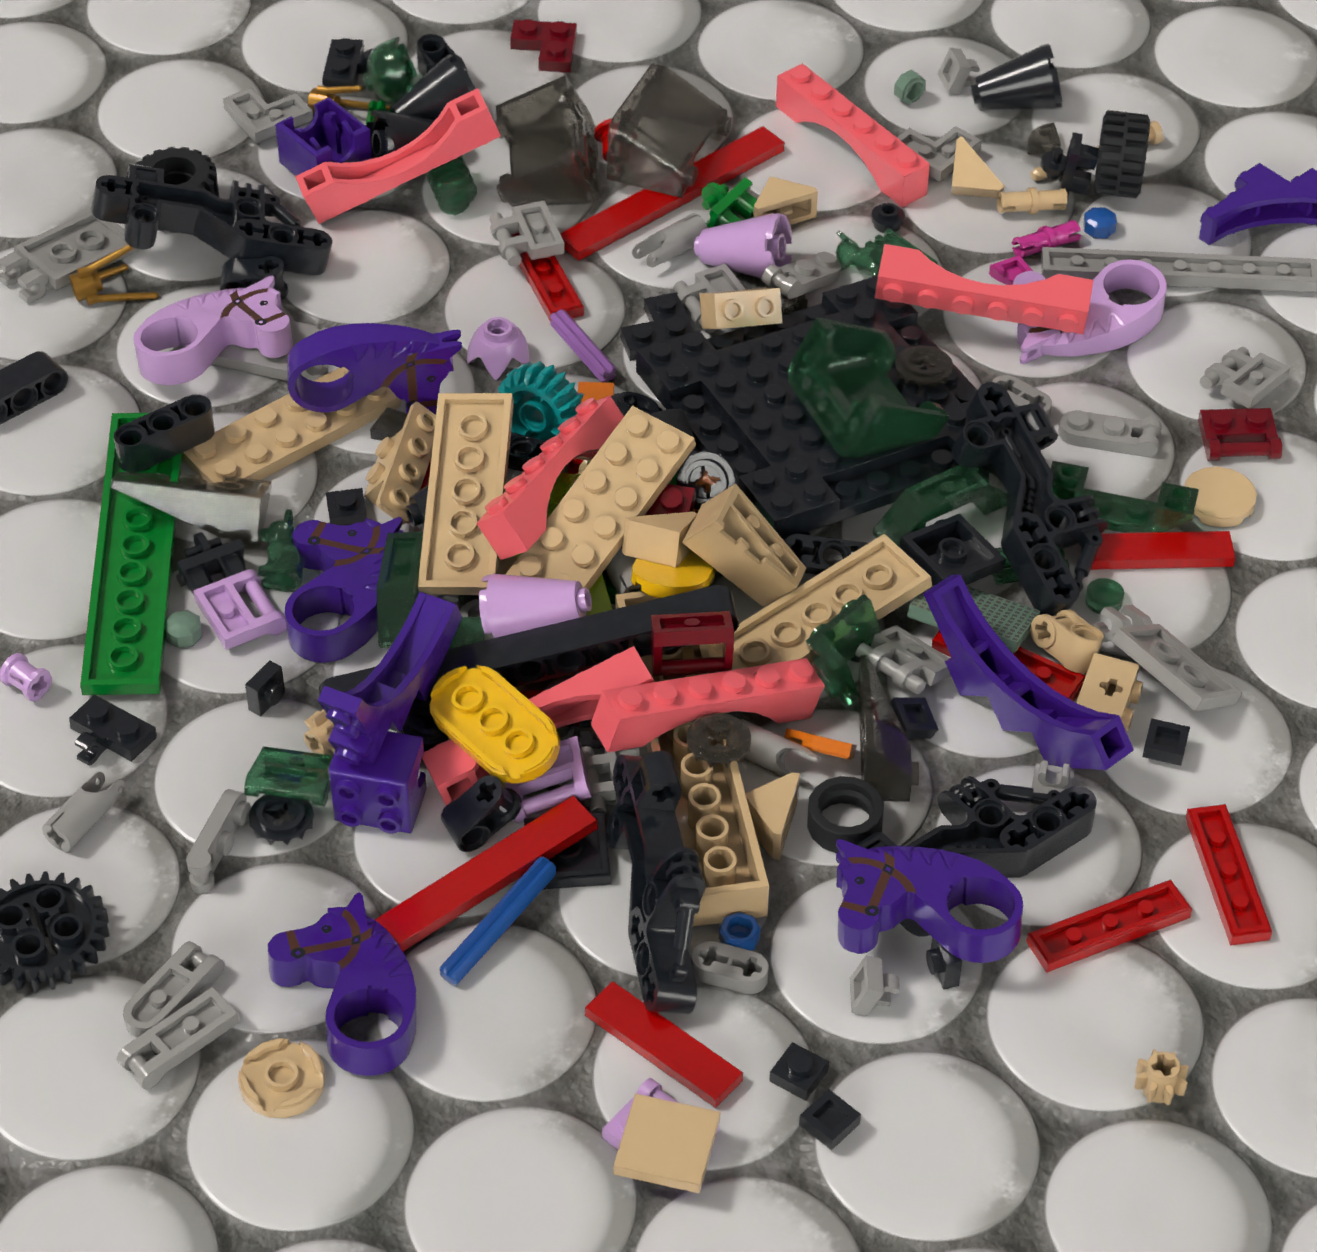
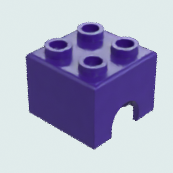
M330 97L314 104L315 115L312 122L306 128L295 129L292 116L275 125L279 163L295 176L324 162L348 163L372 159L370 129Z
M388 731L373 765L360 761L359 765L347 763L339 759L335 751L328 769L334 820L350 827L364 825L379 828L383 832L390 834L397 832L411 834L427 790L425 772L421 771L418 778L419 767L424 753L423 737Z

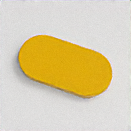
M693 551L676 568L636 558L632 566L631 582L634 586L640 584L641 591L645 592V594L656 598H663L709 587L717 570Z
M476 665L477 668L467 669V666L458 667L447 672L436 682L431 692L432 700L429 704L431 705L430 713L435 724L491 776H495L506 783H524L540 777L555 763L560 751V738L554 723L495 670Z

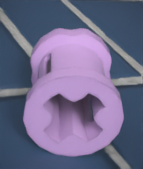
M22 653L12 654L6 659L0 669V681L6 686L14 685L23 691L25 698L29 701L41 699L49 690L52 682V676L48 670L34 667Z

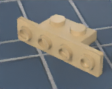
M418 402L411 405L403 429L392 438H384L375 451V455L378 456L377 461L366 476L368 485L364 497L376 504L379 509L393 519L401 517L402 525L409 521L405 507L410 505V496L420 491L432 457L436 415Z

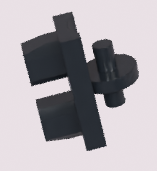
M1075 132L1072 133L1066 156L1063 154V149L1055 148L1054 151L1043 154L1040 161V166L1047 173L1049 179H1056L1057 176H1060L1059 182L1061 185L1059 189L1064 188L1066 190L1067 198L1069 192L1087 195L1092 173L1076 170V167L1094 170L1099 151L1097 147L1082 144L1083 134Z
M203 532L194 534L195 546L185 549L186 559L177 562L179 574L176 575V579L180 587L187 585L194 595L193 590L214 583L211 578L214 574L222 572L224 578L245 571L246 566L243 560L245 547L241 539L222 544L220 537L208 541Z

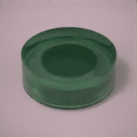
M1100 578L1089 583L1085 602L1090 610L1100 614L1104 607H1113L1117 611L1122 608L1124 589L1118 582L1108 578Z

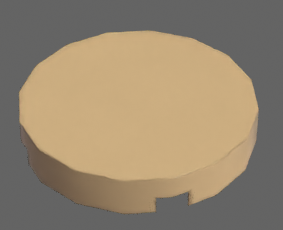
M1208 467L1192 473L1187 478L1184 484L1182 503L1185 510L1191 516L1193 513L1199 517V522L1205 525L1220 528L1232 527L1243 523L1244 518L1250 517L1253 514L1257 493L1253 483L1243 474L1229 468Z
M277 1038L263 1042L248 1052L243 1060V1066L239 1070L238 1083L244 1102L254 1112L271 1118H288L303 1113L317 1102L324 1090L325 1070L320 1055L310 1045L301 1041L300 1044L289 1042V1039Z

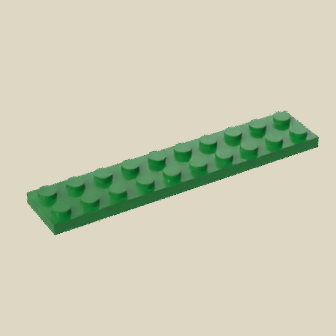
M112 413L80 682L82 696L94 694H160L166 639L165 620L168 617L183 455L180 453L143 471L129 473L119 467L114 443V432L117 428L149 413Z

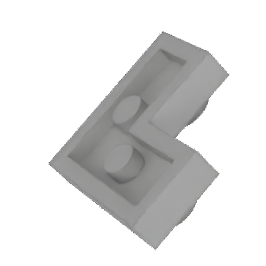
M252 87L223 98L224 109L255 143L276 136L275 125L290 116L293 117L294 128L313 120L312 109L297 93L267 104Z
M956 126L936 142L911 128H908L897 137L930 163L929 176L939 182L953 172L956 140L960 136L967 141L976 153L981 150L982 141Z

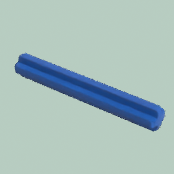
M545 857L538 858L440 966V975L451 985L458 984L554 878L556 866Z

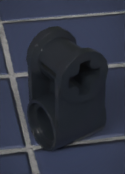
M426 34L417 40V69L422 76L449 55H453L452 64L459 61L468 74L464 61L460 56L456 55L444 38L436 34Z
M274 256L229 259L222 266L220 290L247 288L268 276H274L275 284L273 289L280 292L281 300H283L289 292L287 283L282 277L285 270L284 263L280 258Z
M491 775L484 776L443 809L441 820L459 850L471 852L482 847L491 836L518 816L522 807V800L516 791L505 788L503 782L497 777ZM486 787L492 789L493 792L490 793L488 790H486ZM502 806L507 812H503L499 807Z

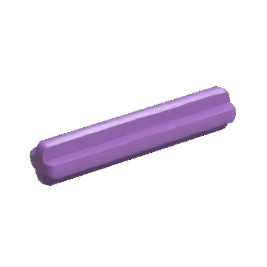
M560 309L557 313L553 312L550 316V325L592 373L604 383L614 380L616 378V367L565 310Z

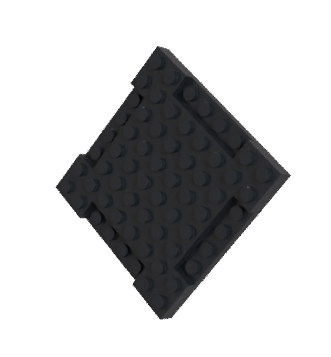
M878 275L822 293L821 304L782 315V323L747 326L708 339L698 330L636 350L637 374L666 410L682 409L686 412L695 438L696 448L699 452H717L719 456L730 461V466L734 474H736L735 484H737L783 540L792 534H803L995 469L992 463L976 468H966L956 463L953 459L952 447L963 427L969 422L966 415L967 408L978 390L917 324L918 312L911 304L889 302L875 298Z

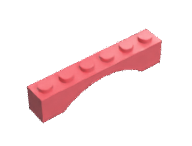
M803 63L777 75L776 107L796 123L804 121L817 123L839 135L862 159L880 191L900 207H904L927 195L929 162Z
M476 88L448 102L438 118L426 131L412 142L394 152L361 162H324L295 177L305 201L318 224H321L471 150L485 145L501 135L479 89Z
M884 244L875 298L889 302L917 305L924 308L946 310L958 314L986 317L998 321L1003 320L1026 324L1032 327L1038 326L1061 330L1066 333L1083 334L1089 311L1093 280L1057 274L1047 279L1027 284H987L966 279L945 270L931 261L920 250Z
M611 396L597 401L594 398H589L578 405L575 409L577 414L558 427L560 433L543 443L540 447L542 452L522 466L524 472L504 485L505 492L503 495L496 497L485 506L487 512L476 524L501 560L528 551L546 531L550 494L561 471L573 459L592 460L623 419V414Z
M633 646L550 689L544 690L529 700L552 720L556 729L565 725L592 720L603 690L653 683L654 680ZM451 739L427 750L422 756L446 806L464 794L480 778L490 775Z
M804 658L602 691L591 726L607 753L643 747L658 736L679 725L718 713L737 711L757 713L769 717L778 724L809 719L813 715L825 685L808 659Z

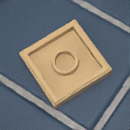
M635 1093L613 1165V1175L700 1194L720 1123L721 1112Z

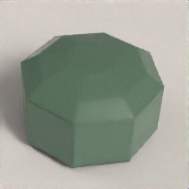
M911 69L901 74L896 81L894 95L907 104L919 100L924 93L926 79Z
M189 610L173 612L165 620L167 642L178 648L194 646L203 637L200 616Z

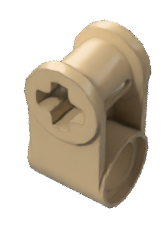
M1070 609L1061 610L1056 616L1048 614L1037 615L1033 619L1030 629L1033 641L1038 647L1047 651L1068 670L1082 674L1087 673L1094 653L1099 654L1104 634L1100 629L1090 625L1078 616L1075 611Z

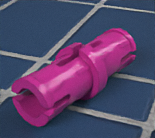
M1070 220L1054 227H1047L1045 225L1039 227L1037 232L1015 237L1012 240V245L1020 244V246L1013 247L1012 249L1015 256L1020 255L1021 258L1042 252V247H1058L1071 242H1077L1080 240L1081 234L1073 235V233L1080 232L1081 230L1075 220Z

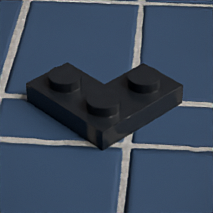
M677 292L644 298V310L649 322L620 327V339L630 361L636 360L637 349L695 332Z

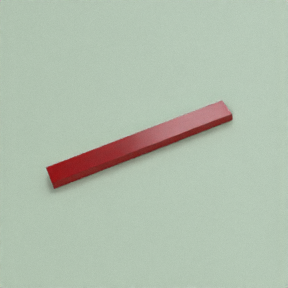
M762 126L561 232L560 235L564 242V249L580 261L701 196L702 189L708 183L724 184L782 153L785 142Z

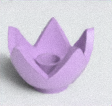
M502 317L491 318L474 332L468 347L467 364L474 362L480 356L494 380H497L505 371L512 358L518 360L521 364L529 362V349L526 338L522 331L509 320Z

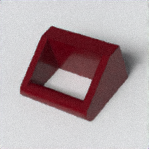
M730 611L651 615L653 676L702 674L732 670L734 627ZM720 643L723 646V657L662 660V647Z

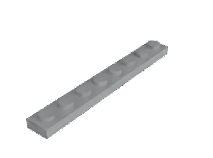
M1042 247L1041 270L1045 279L1062 274L1093 280L1103 268L1113 262L1139 260L1156 267L1165 277L1166 285L1317 292V259Z

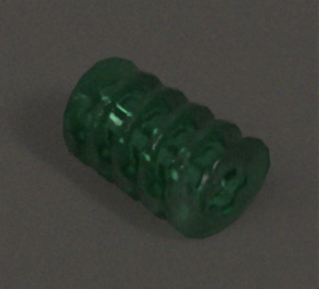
M462 155L425 173L438 206L448 215H457L465 211L477 194V186Z

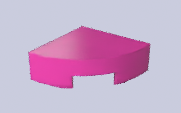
M1018 255L991 264L989 275L1003 284L1013 285L1017 275L1033 270Z

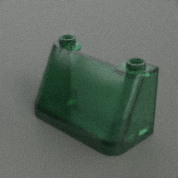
M816 317L791 361L788 379L794 392L839 455L860 458L932 439L939 434L949 418L944 409L938 403L929 401L922 403L919 408L909 406L887 376L888 371L895 362L896 350L892 340L884 330Z

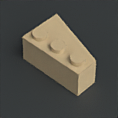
M737 484L732 485L701 505L682 542L763 608L796 589L806 570L804 564Z

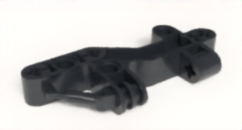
M135 164L128 165L126 177L104 175L100 176L95 183L91 205L92 214L102 221L125 224V241L136 249L146 250L153 247L158 230L194 235L229 259L274 256L283 261L284 271L320 275L326 270L333 243L332 237L328 233L318 229L302 227L301 220L280 204L279 197L264 193L263 184H259L257 189H251V183H245L244 187H239V182L233 180L229 199H221L204 189L164 183V169ZM265 216H274L283 224L269 222L265 219Z
M986 382L980 386L967 408L966 415L969 422L963 427L952 447V457L956 463L966 468H976L990 463L994 466L1009 494L1001 538L1002 550L1034 609L1041 611L1040 615L1056 616L1061 610L1071 609L1083 589L1082 580L1089 575L1098 548L1103 542L1101 533L1107 529L1108 523L1105 519L1099 518L1101 513L1098 507H1092L1095 503L1092 495L1062 500L1053 494V474L1040 450L1053 444L1059 435L1041 403L1016 407L1003 386L994 382ZM1079 544L1082 551L1074 569L1076 574L1074 579L1059 549Z
M665 751L651 752L643 757L619 755L613 769V785L617 804L609 817L606 837L610 848L629 850L632 870L628 934L644 1005L651 1012L691 1014L696 1005L697 984L688 950L691 947L694 914L699 911L706 883L699 865L698 853L694 849L684 847L675 813L682 794L673 756Z
M967 776L962 779L961 784H956L949 791L944 790L937 796V802L942 814L952 825L938 826L907 846L934 848L959 853L991 866L1006 878L1022 877L1091 833L1097 804L1096 796L1092 791L1081 786H1072L1062 792L1051 790L1048 794L1033 792L1034 788L999 784L995 779L979 782L974 777ZM1001 800L1032 804V800L1044 801V803L1025 815H1016ZM879 831L856 844L866 849L897 846L891 839ZM905 919L900 922L912 935L919 937L930 935L912 919Z

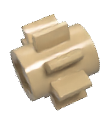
M323 709L322 711H316L304 721L306 726L310 728L304 733V741L308 748L317 756L323 757L327 754L329 758H333L335 749L328 739L334 724L326 718V712Z
M1152 1050V1055L1148 1061L1138 1059L1135 1071L1138 1075H1136L1134 1088L1137 1090L1143 1089V1093L1149 1103L1153 1101L1170 1105L1174 1094L1179 1096L1185 1095L1188 1083L1186 1077L1189 1067L1188 1065H1180L1174 1052L1168 1053Z

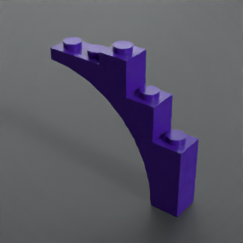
M1261 163L1247 171L1241 172L1234 184L1235 192H1231L1225 199L1214 206L1208 207L1203 212L1200 219L1199 239L1211 245L1227 235L1252 227L1283 223L1317 225V170L1311 168L1302 175L1294 177L1291 181L1286 180Z
M950 575L923 593L951 654V658L945 661V664L959 695L988 697L1002 730L1032 732L1043 759L1048 761V765L1063 767L1064 764H1069L1070 768L1107 770L1134 751L1119 715L1095 711L1077 704L1053 690L1035 676L1006 647L975 604L961 575Z
M420 592L395 641L381 662L366 679L355 688L346 692H341L327 686L323 687L317 701L326 712V718L334 724L328 741L337 752L336 756L339 759L353 765H359L360 761L373 765L388 730L391 729L400 733L414 699L427 700L462 619L456 604Z

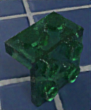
M861 595L856 600L847 602L838 615L828 623L816 627L805 641L813 661L812 665L825 685L823 690L832 699L838 696L847 706L859 697L847 662L856 655V650L860 644L866 643L869 645L873 641L874 635L881 633L872 601L866 595Z

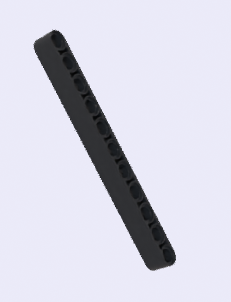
M714 585L448 649L428 696H431L434 685L443 675L463 666H467V669L477 668L476 665L489 667L499 673L512 686L519 687L585 671L633 646L640 657L652 655L651 615L730 611L735 632L739 627V618L733 593L726 586ZM690 645L662 647V652ZM375 667L328 678L320 684L319 695L324 686L341 692L349 691L366 679Z

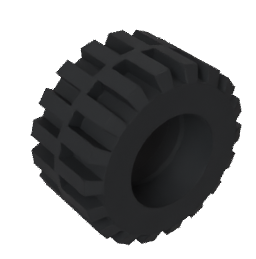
M1107 110L1103 116L1094 180L1096 194L1134 199L1140 194L1150 131V119L1147 114Z
M167 147L165 150L158 149L153 151L154 153L151 155H145L142 157V161L135 164L164 169V183L204 189L219 197L216 166L214 162H211V158L208 155H202V152L199 150H189L188 147Z

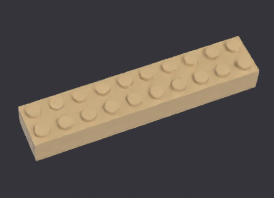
M643 591L616 594V609L659 598L649 596ZM707 644L690 645L662 652V660L710 657ZM652 655L641 657L654 682L709 674L653 676ZM725 713L695 719L658 736L646 744L647 752L665 751L674 758L682 788V794L675 813L684 847L694 849L698 853L699 865L706 883L699 911L694 914L693 927L722 923L724 917L737 912L754 916V918L768 916L769 883Z

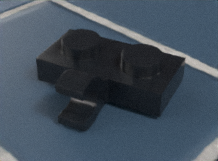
M348 38L332 39L322 77L323 86H356L359 74L381 75L383 64L371 62L380 61L381 50L372 48L364 53L363 40H351Z
M95 694L69 717L70 729L81 734L75 740V746L83 749L77 755V759L89 766L95 763L106 749L132 762L157 738L155 726Z

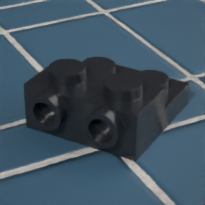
M960 513L944 520H938L934 524L917 531L908 532L901 537L899 547L931 576V581L935 585L950 575H961L965 585H968L1003 570L1006 558Z

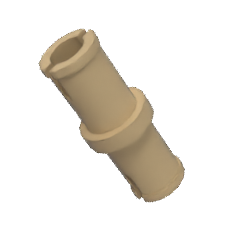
M1035 187L1027 188L1026 191H1001L997 194V209L999 213L1027 211L1028 214H1037L1041 210H1066V204L1068 203L1067 192L1064 188L1037 191Z

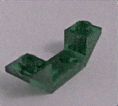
M1052 461L1050 469L1053 474V494L1062 500L1092 495L1095 500L1092 507H1098L1101 513L1099 518L1107 521L1108 527L1106 530L1121 533L1166 532L1193 519L1199 489L1162 482L1158 502L1087 489L1089 467Z
M959 465L905 489L873 528V535L878 538L885 534L899 547L902 536L908 532L926 527V522L970 502H973L984 515H987L1007 506L1009 494L1003 483L994 474L979 467L966 468Z
M423 532L387 534L376 588L378 643L380 648L391 647L417 599Z

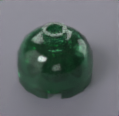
M398 36L379 44L369 53L367 59L368 72L363 74L364 82L369 92L376 91L379 98L389 104H393L414 85L412 80L414 77H417L416 69L404 43L398 45L400 39Z

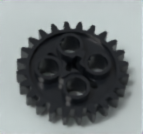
M44 871L39 881H34L32 875L28 873L26 874L24 884L20 885L16 880L10 879L11 889L9 891L0 888V984L2 986L14 979L15 987L18 991L24 987L26 982L32 984L34 992L39 990L41 982H47L51 990H54L56 988V979L62 978L66 983L71 984L72 972L76 971L79 974L86 975L85 962L93 964L99 962L97 951L106 950L105 938L110 937L107 910L103 907L102 897L100 895L94 896L91 885L82 888L80 878L78 877L67 884L65 874L62 872L55 880H50L48 872ZM26 907L31 908L35 914L38 926L32 924L31 915L26 910ZM42 934L45 937H49L50 946L56 955L50 954Z

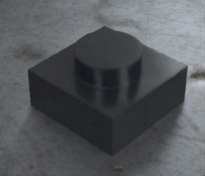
M362 488L326 492L330 524L351 525L357 522H364L367 519Z
M269 660L245 684L249 711L261 717L271 706L280 702L285 693L282 666Z
M893 697L886 706L899 739H931L939 730L925 697Z
M1151 718L1142 757L1181 766L1190 727Z
M932 937L931 950L926 951V961L932 975L937 974L943 990L958 987L962 959L949 953Z
M792 1042L770 1071L769 1082L807 1101L827 1074L829 1061Z
M830 1089L825 1091L799 1117V1125L830 1150H833L861 1123V1113Z

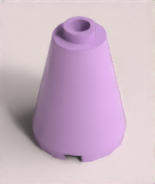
M772 213L706 228L701 231L700 236L695 238V255L699 256L704 264L718 266L725 263L731 271L762 279V275L768 266L774 264L780 267L791 263L792 255H786V244H792L791 226L785 214Z
M489 574L482 579V582H488L487 589L479 590V609L482 627L485 634L492 633L494 638L584 617L592 607L589 589L583 588L579 581Z

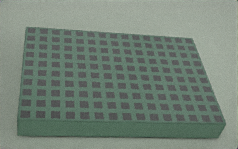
M966 585L975 604L990 627L1006 647L1015 654L1030 634L1033 619L1040 615L1041 611ZM924 591L912 601L907 616L938 628L923 594L926 592Z

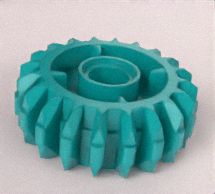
M541 361L534 364L528 362L522 364L517 369L514 368L498 387L499 393H512L514 407L511 432L543 441L557 436L560 433L558 427L577 414L575 409L582 403L584 394L578 393L575 390L576 382L570 383L566 379V372L558 374L554 365L545 367Z

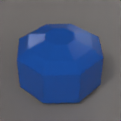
M1093 207L1084 214V232L1091 237L1108 238L1115 233L1117 224L1116 213L1105 207Z
M737 912L724 917L719 928V940L727 945L754 951L760 939L761 928L754 916Z

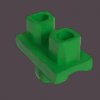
M745 177L729 193L727 185H719L713 182L708 183L702 189L701 194L704 200L702 206L706 210L711 208L709 212L710 219L706 222L708 228L741 221L742 219L735 215L734 211L745 219H750L754 216V205L757 199L749 193L753 184L749 179Z

